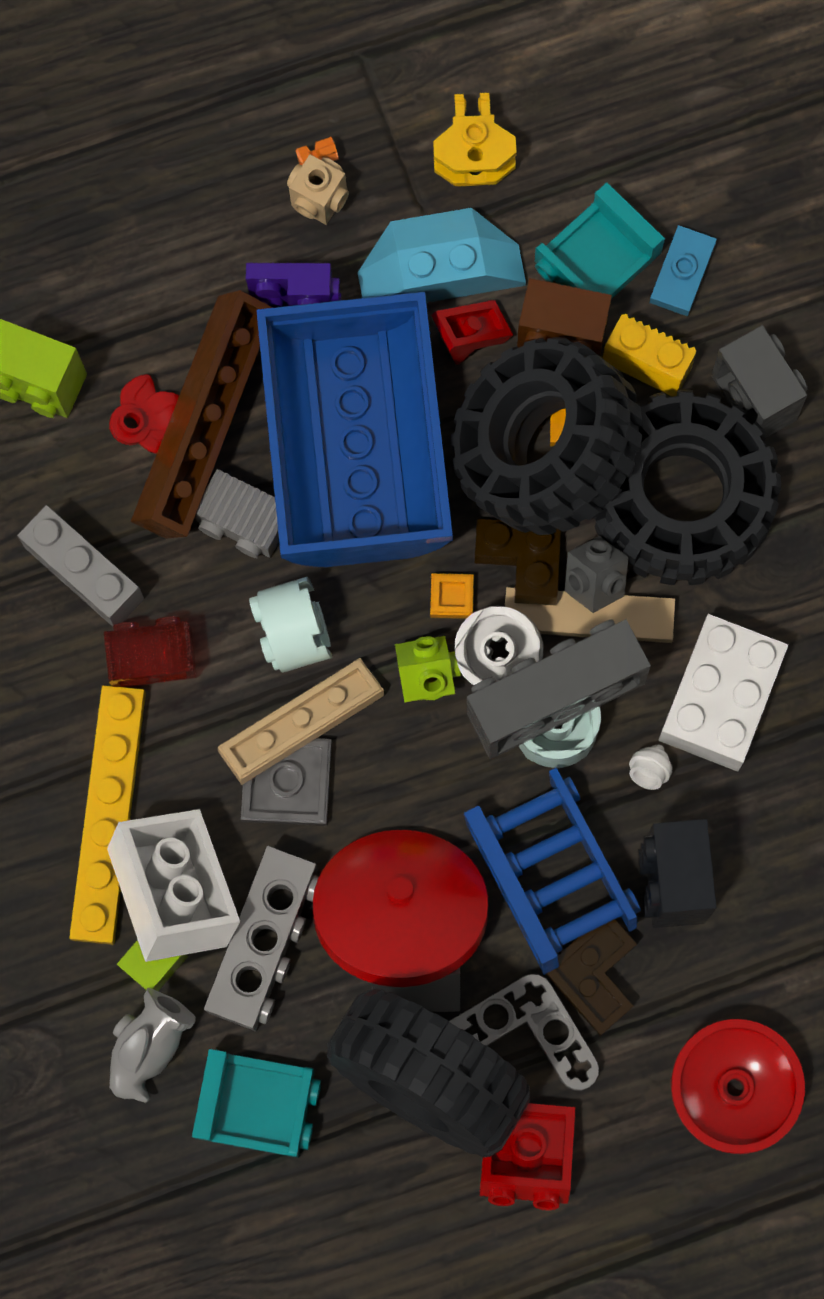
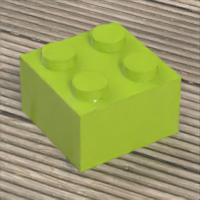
M0 319V399L10 403H16L17 399L32 404L31 408L43 416L54 418L55 414L68 418L87 376L77 349Z

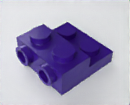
M246 263V282L249 295L273 308L342 301L340 279L332 278L330 263Z

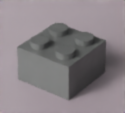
M762 325L719 349L711 377L730 407L732 408L736 404L747 412L745 419L751 425L759 423L767 434L765 437L767 438L797 421L806 400L808 388L801 373L797 369L791 370L783 358L785 350L780 340L774 334L769 336Z

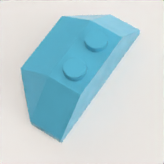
M472 208L390 221L358 271L362 298L425 292L426 303L526 286L519 245Z

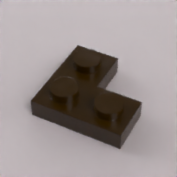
M477 519L474 564L516 566L514 603L557 606L561 530L556 529V533L550 535H537L532 531L527 533L518 531L501 520Z
M615 919L578 937L558 955L559 967L546 973L549 979L599 1036L605 1033L634 1007L605 974L637 945Z

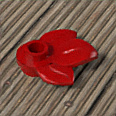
M148 374L133 378L121 390L120 406L113 411L110 417L109 429L111 434L122 444H140L150 453L157 454L179 395L165 391L156 393L154 382ZM133 418L137 422L138 427L134 429L128 428L124 423V419Z

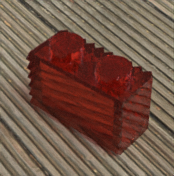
M171 616L155 620V626L139 627L137 622H123L115 624L113 626L114 631H105L104 641L110 685L114 687H130L197 678L192 629L189 622H181L180 617Z

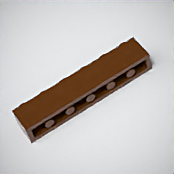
M241 290L218 296L132 516V523L165 539L188 536L260 348L256 310L273 307Z

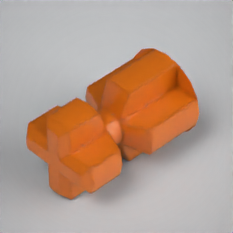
M331 136L316 141L315 150L310 151L306 145L295 150L300 165L304 164L309 154L320 160L324 157L333 161L339 160L337 149Z

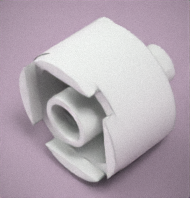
M492 606L474 612L462 623L455 638V657L460 672L471 684L475 685L490 677H495L496 681H499L511 675L510 669L526 659L534 658L536 662L542 660L543 641L538 628L525 614L509 607ZM505 638L508 641L505 647L509 652L508 657H498L493 660L491 658L493 649L489 647L491 641L501 642Z

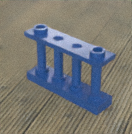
M557 767L549 771L550 784L553 790L496 818L493 815L485 818L480 806L464 813L466 826L543 974L559 967L558 955L556 953L562 951V945L620 916L630 932L637 928L636 913L641 911L630 888L622 890L575 802L581 799L570 777L562 779ZM562 805L572 827L515 855L512 852L504 854L498 843V840L504 838L503 833ZM582 842L592 864L535 892L532 889L524 892L517 879L523 875L522 870ZM599 879L602 880L613 901L555 930L551 927L543 929L537 917L538 914L542 913L541 908Z

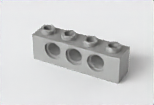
M267 846L239 917L240 923L230 940L204 1007L207 1013L254 1031L257 1030L259 1023L267 1024L275 1004V1000L269 998L275 981L283 983L291 962L290 958L285 957L291 941L298 943L304 930L307 918L302 917L301 913L306 900L313 902L314 890L319 876H316L318 868L315 863ZM287 889L292 892L293 902L287 909L275 910L270 906V897L276 890ZM264 929L275 931L278 937L275 947L269 951H260L254 946L255 936ZM247 970H256L260 972L262 977L260 987L254 992H243L238 985L239 977Z

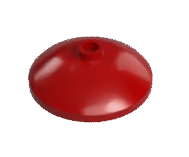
M730 1019L706 1026L686 1042L674 1063L671 1077V1094L678 1117L697 1140L721 1152L747 1154L772 1146L791 1130L802 1110L805 1096V1080L802 1066L796 1053L781 1035L758 1022ZM730 1080H737L741 1083L743 1090L739 1096H732L728 1093L727 1084Z

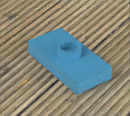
M678 225L649 303L688 316L717 239Z

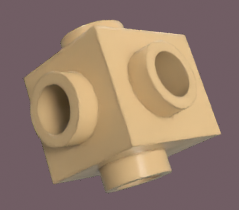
M309 154L303 165L297 164L294 167L287 181L292 207L301 215L309 219H316L325 225L328 224L334 212L338 213L342 209L349 195L343 169L336 162L325 157L320 160Z

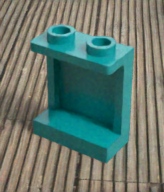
M606 182L595 192L594 202L547 245L541 243L535 248V268L547 282L552 283L555 281L561 285L610 294L613 298L662 253L665 238Z
M209 1049L192 1138L299 1158L301 1149H309L313 1123L306 1122L309 1105L317 1106L321 1080L314 1078L315 1070L313 1068L253 1059Z

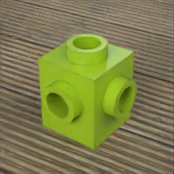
M426 636L415 641L395 644L404 702L423 699L436 700L443 696L455 694L453 677L461 676L456 661L455 651L448 652L445 636L436 638Z

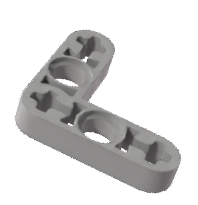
M530 974L522 977L449 1021L466 1031L472 1027V1024L467 1019L475 1015L479 1029L488 1036V1038L481 1041L482 1044L487 1046L527 1023L561 1082L567 1088L574 1091L588 1089L598 1077L599 1067L595 1057L551 984L540 975ZM531 983L534 988L542 986L545 990L540 997L542 1004L537 1007L532 1001L524 1004L519 1009L525 1016L517 1019L513 1006L504 997L513 993L514 1001H517L526 994L525 985ZM500 1005L507 1010L509 1020L506 1026L499 1030H494L484 1023L483 1014L489 1006ZM559 1020L567 1026L568 1038L563 1044L552 1045L545 1040L543 1029L548 1022ZM477 1033L472 1035L475 1039L478 1040ZM574 1041L580 1047V1050L572 1052L575 1059L580 1064L587 1061L590 1065V1069L586 1072L588 1080L583 1083L578 1078H573L572 1080L568 1078L567 1072L570 1071L571 1064L566 1056L560 1062L554 1056L555 1053L567 1050Z

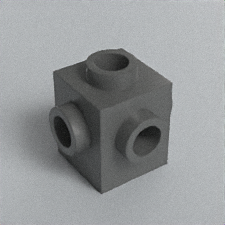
M601 536L577 546L568 552L565 592L592 613L621 599L625 594L628 557Z

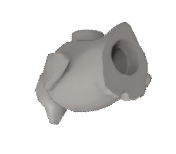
M147 988L144 994L145 1008L137 1018L130 1013L126 1014L114 1028L113 1034L118 1039L112 1051L109 1088L114 1095L119 1098L135 1099L144 1103L150 1101V1096L145 1087L146 1080L155 1077L165 1069L178 1049L182 1032L190 1029L195 1023L196 1018L179 1001L152 988Z

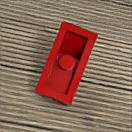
M495 300L438 310L431 315L455 365L460 364L475 349L503 344L513 336Z

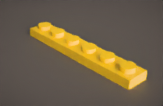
M102 685L69 939L72 941L111 945L115 943L121 889L107 848L118 822L128 821L131 816L146 696L144 689Z

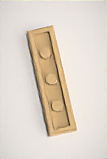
M506 587L505 607L515 609L529 617L538 628L540 634L590 637V630L607 620L613 619L615 624L627 619L638 641L672 643L675 599L624 595L621 599L592 613L565 591H558L557 606L514 603L515 588Z
M361 658L219 745L218 752L240 784L243 785L383 697L384 689Z

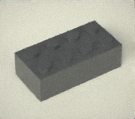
M613 619L607 620L590 630V637L577 643L573 638L563 641L550 650L551 656L538 662L534 658L526 659L510 669L511 675L499 681H496L495 677H490L471 688L472 694L467 696V715L489 759L499 756L645 685L651 665L627 619L615 624Z

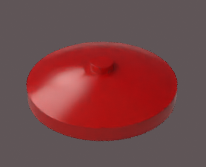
M382 831L350 843L335 854L324 867L317 880L313 895L314 925L318 939L326 953L337 965L351 975L381 986H419L451 974L473 955L484 936L487 926L488 895L483 877L476 865L463 851L452 843L440 837L419 831Z

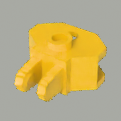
M480 93L478 98L480 116H465L466 99L464 94H454L455 117H453V125L433 141L434 172L454 186L496 185L516 168V137L494 123V115H490L489 93ZM480 171H482V172H481L480 174H478V175H472L471 173H469V172H480Z

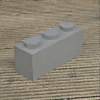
M47 505L17 535L27 551L115 629L144 600L139 587Z

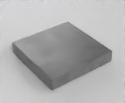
M315 739L243 784L241 821L327 826L331 739Z

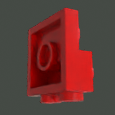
M528 1103L502 1150L490 1157L482 1158L479 1196H488V1201L497 1206H511L515 1203V1199L533 1201V1206L541 1210H555L559 1208L560 1203L568 1204L571 1188L575 1107Z

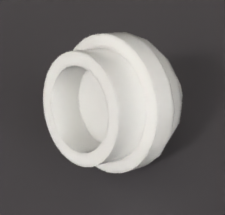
M653 745L640 749L633 754L629 762L631 779L637 785L646 789L654 790L660 788L663 783L669 780L672 774L669 756L664 751L662 745Z

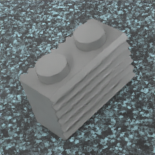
M217 469L202 496L195 515L196 522L200 523L198 529L217 540H220L225 535L237 541L235 547L250 557L258 558L261 553L270 558L279 543L275 497Z

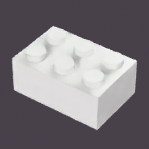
M708 614L658 741L738 772L747 755L788 644Z
M200 809L118 822L107 850L145 962L227 947L240 923V919Z

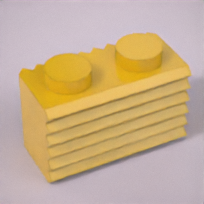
M623 314L604 347L603 359L616 369L674 397L677 395V391L681 390L692 369L696 350L695 347L689 348L687 343L681 344L679 339L674 341L672 336L666 337L665 332L658 333L657 328L651 330L650 325L644 326L642 321L636 322L635 317L629 319L627 314Z

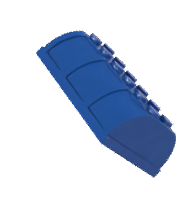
M425 292L256 310L281 558L299 565L333 567L414 558L436 551L447 545L450 541H453Z

